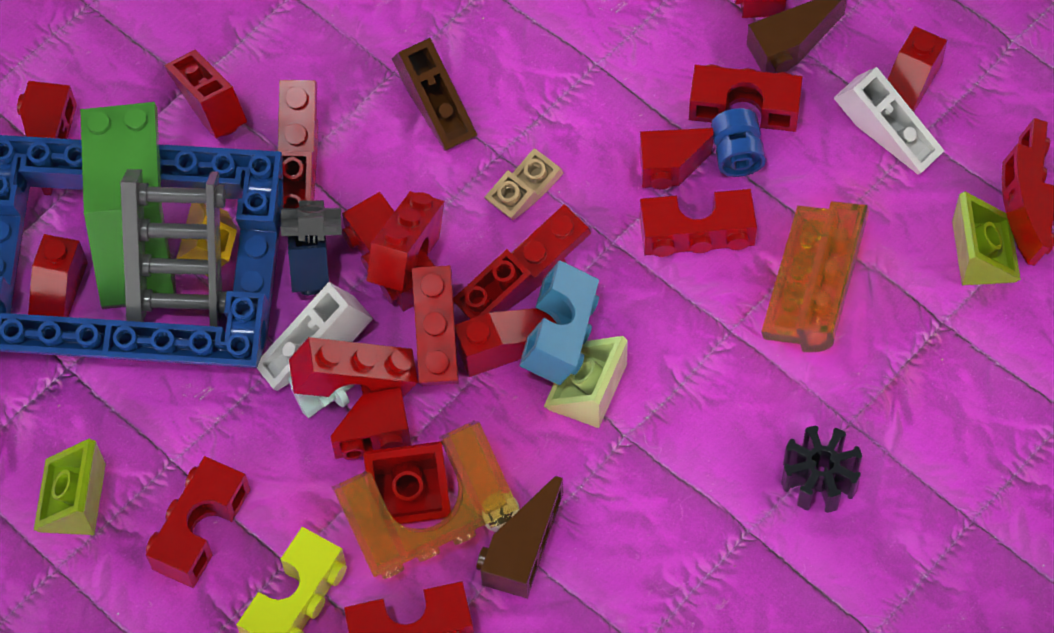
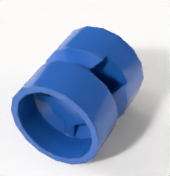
M737 108L716 115L712 120L711 128L714 131L713 140L717 147L716 156L720 172L726 176L741 177L759 171L765 165L766 158L763 143L760 139L761 132L756 113L750 109Z

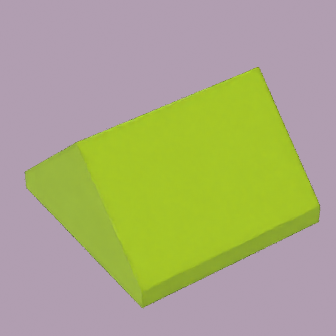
M966 191L960 193L952 224L962 285L1015 283L1021 280L1014 236L1011 232L1006 213Z
M89 438L45 460L34 531L40 533L95 535L106 467L104 458L95 440Z

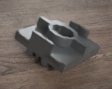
M324 200L299 201V207L281 209V236H298L299 241H305V236H308V243H310V236H313V243H315V236H317L318 241H324V235H342L341 208H325Z

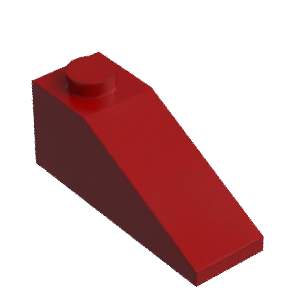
M196 49L164 65L168 74L202 124L215 138L232 134L239 126L247 122L233 86Z
M28 81L25 93L20 94L17 103V112L21 115L26 137L67 139L77 104L70 85ZM41 188L44 195L51 196L53 188Z
M532 308L491 312L455 324L456 346L468 377L520 360L528 335L542 319L545 318L553 323H556V321L546 312Z

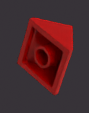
M442 441L363 452L373 527L451 517Z

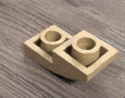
M534 148L513 173L507 170L484 198L513 221L536 203L564 173L558 165Z

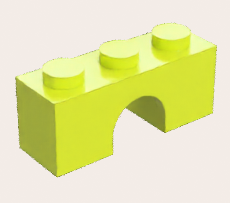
M301 527L281 557L285 574L299 582L297 590L288 598L280 600L269 598L258 592L236 624L239 633H304L302 630L309 619H315L322 611L325 604L324 596L332 585L337 586L346 573L347 566L345 565L343 549Z

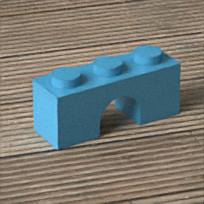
M561 260L558 261L543 279L535 307L549 314L556 323L543 318L528 335L520 367L558 385H561L570 374L576 375L584 361V354L581 353L582 345L585 344L592 330V325L588 324L589 318L599 302V296L596 295L599 283L598 278Z

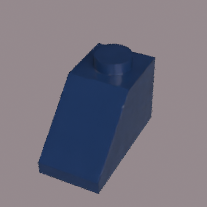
M324 235V241H318L317 236H315V243H313V236H310V243H308V236H305V241H299L298 236H288L292 292H300L303 295H316L329 282L326 235Z

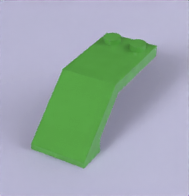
M155 102L80 109L84 217L102 309L126 307L120 182L127 169H142L143 183H148L149 187H161L158 110ZM149 202L148 206H144V219H150L151 223H165L162 202ZM150 238L149 242L145 241L146 254H151L152 258L171 259L168 238ZM151 273V277H147V289H152L153 293L176 294L175 274Z

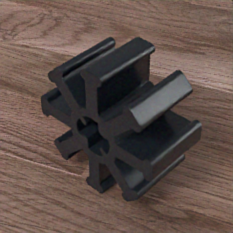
M815 425L805 429L802 446L795 443L794 439L789 440L785 449L781 483L785 492H788L790 488L801 486L797 506L804 510L810 509L811 500L815 492H821L825 502L824 510L826 513L838 509L841 492L848 495L849 499H853L856 494L861 473L858 471L862 453L858 446H855L853 450L842 452L846 432L838 428L833 429L829 444L822 446L818 436L819 428ZM820 466L824 467V472L818 471Z

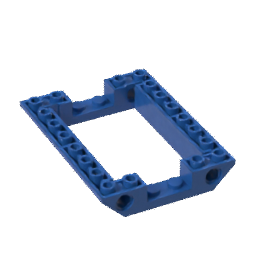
M0 135V352L257 368L267 344L278 253L281 209H283L282 152L159 144L161 187L206 188V182L210 173L219 172V185H225L226 199H238L236 221L240 228L233 291H227L224 313L227 317L225 333L223 327L11 314L30 187L83 190L81 140Z

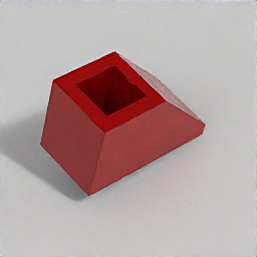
M401 387L362 394L330 436L335 459L353 460L362 457L364 451L411 445Z

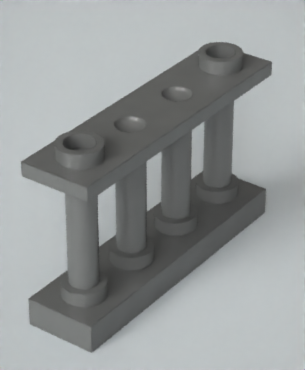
M127 169L120 182L126 321L143 322L147 312H152L153 308L209 310L210 326L218 327L221 315L225 314L227 291H222L220 208L225 207L226 189L225 185H219V172L210 173L206 182V188L149 187L148 183H143L142 169ZM149 202L206 204L207 224L151 223L150 219H144V206H148ZM150 238L207 239L208 260L152 258L151 254H146L145 241L149 242ZM151 273L208 275L209 295L153 293L152 289H147V277H151Z

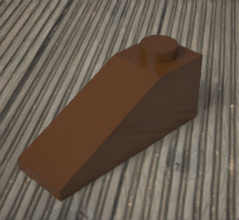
M812 0L748 24L746 45L761 71L770 73L787 72L797 65L845 14L847 0Z
M431 38L398 52L392 58L409 95L444 151L477 136Z
M555 476L493 535L489 548L482 547L476 569L481 571L482 586L528 599L563 496V478Z

